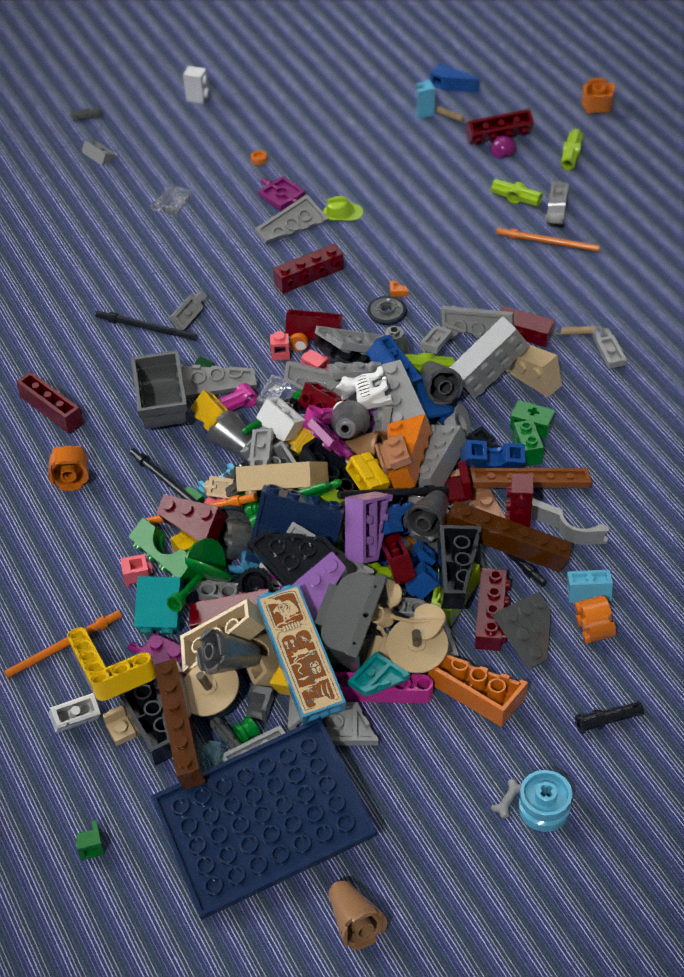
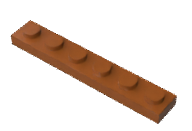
M470 468L469 472L472 488H507V485H511L512 473L533 474V488H590L592 483L588 468Z

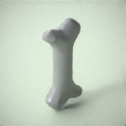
M514 778L508 780L509 789L502 801L491 806L492 811L499 813L503 819L509 817V806L515 796L520 793L521 784H518Z

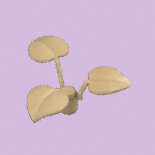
M387 579L390 593L386 608L376 606L371 622L377 624V629L380 630L383 637L375 636L367 660L375 652L390 660L386 649L388 635L383 628L391 626L394 620L415 624L414 629L420 630L421 639L428 640L440 632L446 621L445 612L440 607L427 603L415 609V620L394 615L392 613L393 607L401 602L402 589L398 583L395 584V581Z

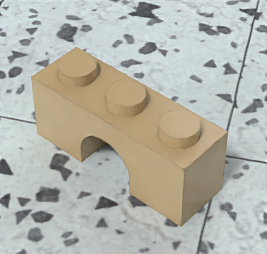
M263 629L249 641L258 646L261 658L255 666L248 667L247 671L253 685L273 688L269 682L280 665L267 631Z

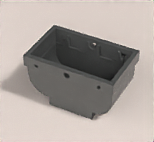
M178 350L131 357L139 418H142L145 429L185 423L186 411L188 409Z
M353 572L343 577L338 586L329 583L314 624L320 638L323 640L328 657L336 664L350 668L351 672H356L367 660L378 630L377 624L371 622L376 606L386 608L390 593L386 576L380 574L373 576L362 572Z

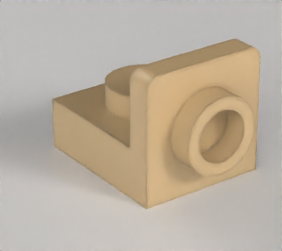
M210 476L209 480L205 482L204 492H207L206 496L210 498L231 499V497L226 496L225 488L234 483L235 480Z
M123 706L112 708L103 714L105 727L116 747L137 737Z

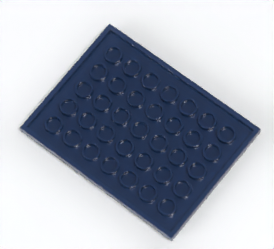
M320 717L205 770V784L184 790L182 785L178 783L151 796L201 920L378 836Z

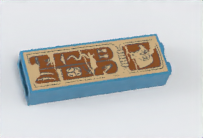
M299 584L294 586L287 585L279 591L273 593L266 592L256 598L258 611L302 725L319 717L322 719L345 711V698Z

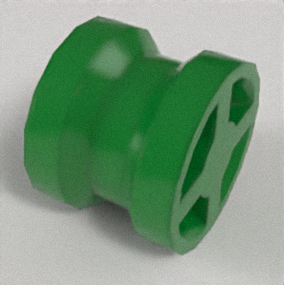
M249 716L244 718L241 724L236 723L233 725V731L242 744L249 741L250 738L260 735L256 723Z

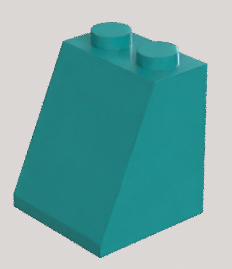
M138 576L134 627L141 634H153V631H161V634L173 635L174 632H180L183 608L179 612H174L167 606V599L173 593L181 592L185 587L180 577Z

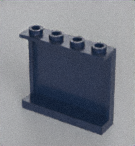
M274 484L264 485L261 490V498L251 540L263 531L285 534L292 522H295L315 535L325 536L336 547L345 506H342L337 501L327 502L321 500L320 497L315 495H301L296 490H283ZM248 548L245 561L260 564V560Z

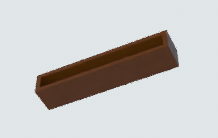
M458 501L454 502L447 513L445 525L482 526L479 544L560 572L570 559L572 542Z
M176 658L155 664L176 776L183 789L187 790L205 784L206 779L184 675Z

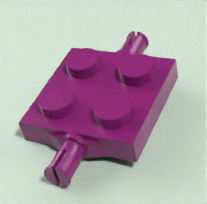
M284 176L274 181H269L263 177L260 182L265 187L258 191L260 198L280 211L306 195L304 189Z
M313 416L307 423L312 429L311 434L318 440L322 439V445L327 450H333L341 458L345 456L348 461L352 456L356 455L340 436L328 428L324 422H321L317 416Z
M153 633L143 646L130 642L127 647L129 651L136 654L149 653L154 665L176 658L182 670L181 645Z

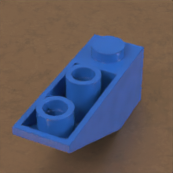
M440 63L430 72L432 85L440 90L479 92L480 90L479 77Z

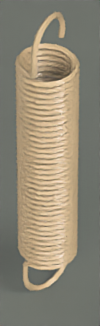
M439 106L435 110L437 113L456 121L462 122L464 120V115Z
M595 326L563 327L560 334H592Z

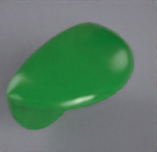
M204 538L191 546L186 554L185 563L193 572L212 581L231 582L234 579L232 575L225 572V553L222 546L216 540Z

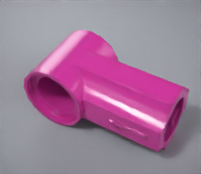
M248 383L238 385L235 392L219 398L220 402L231 411L241 406L252 407L259 399Z
M309 405L304 415L305 422L303 427L312 431L307 423L313 416H317L326 426L330 425L333 408H319Z

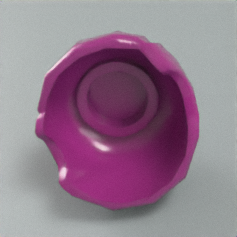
M508 136L496 137L490 147V153L498 159H502L505 155L511 157L516 152V143Z

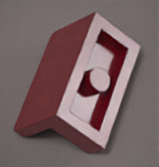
M466 461L458 462L460 475L449 477L445 482V486L449 488V493L447 494L449 503L473 499Z

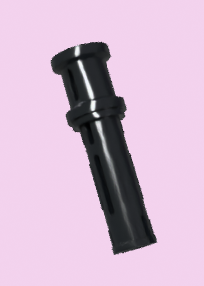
M637 701L604 711L595 709L589 714H576L574 718L575 725L580 734H585L587 730L603 729L609 723L644 715V708L641 702Z

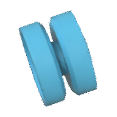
M538 770L529 774L523 780L518 808L520 817L526 825L534 830L549 832L561 828L567 822L573 795L571 785L567 779L554 771Z

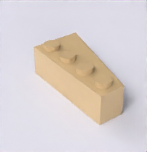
M532 345L505 370L547 398L562 386L558 355Z
M308 461L236 467L237 492L245 491V495L253 493L257 495V491L262 490L264 485L269 484L277 485L280 489L288 491L294 490V488H300L301 490L324 481L329 483L328 462Z
M246 599L181 635L183 673L188 674L193 668L198 666L196 652L197 648H201L202 641H199V639L206 630L215 629L249 642L265 629L257 605Z

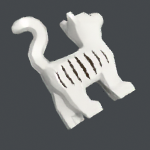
M382 366L378 367L374 373L361 374L355 378L342 377L339 385L336 386V389L342 393V401L336 403L333 410L355 392L357 394V402L366 409L393 404L392 396H386L384 392L388 389Z

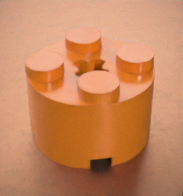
M592 78L588 80V83H584L581 104L586 113H609L614 103L615 85L612 82H606L604 78Z
M81 446L55 447L49 457L48 478L53 486L54 484L59 486V489L63 491L80 489L82 484L88 481L89 459Z
M600 595L574 602L577 613L575 615L578 627H582L584 630L582 637L585 644L616 636L615 623L611 620L612 612L605 596Z

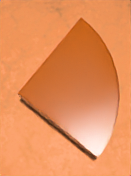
M390 281V296H408L406 286L398 284L397 281Z

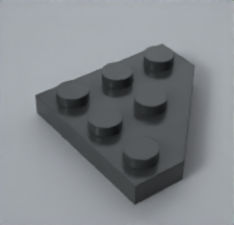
M539 592L503 608L493 615V618L528 670L544 663L548 659L551 609Z

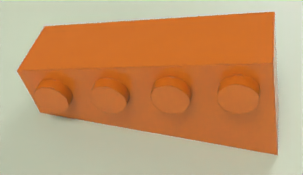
M425 414L387 424V440L390 437L402 434L412 460L411 464L395 470L392 468L388 470V476L394 488H412L416 485L420 473V463L423 462L425 457L423 453L429 444L428 437L432 434Z
M447 654L440 665L428 671V676L432 678L434 687L500 727L505 724L526 699L527 681L520 680L518 682L512 680L509 675L503 673L498 675L489 672L488 668L483 666H471L468 661Z

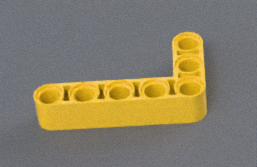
M77 627L68 632L67 638L73 654L97 700L105 701L156 678L155 666L149 653L137 654L106 668L85 628Z

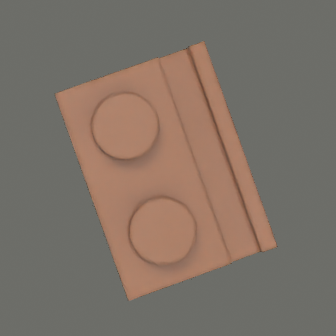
M402 434L390 437L388 440L383 441L382 445H374L384 474L391 468L395 470L412 463Z

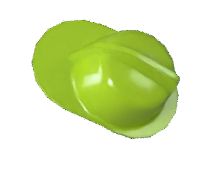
M334 196L327 199V206L323 210L329 220L355 221L363 215V209L359 205L351 203L344 196Z

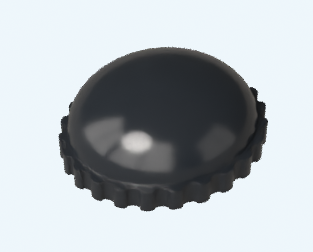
M249 567L239 576V592L249 593L259 589H269L272 592L273 590L272 578L264 569Z

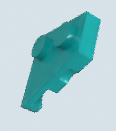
M375 652L348 680V686L367 697L409 680L410 673L378 652Z

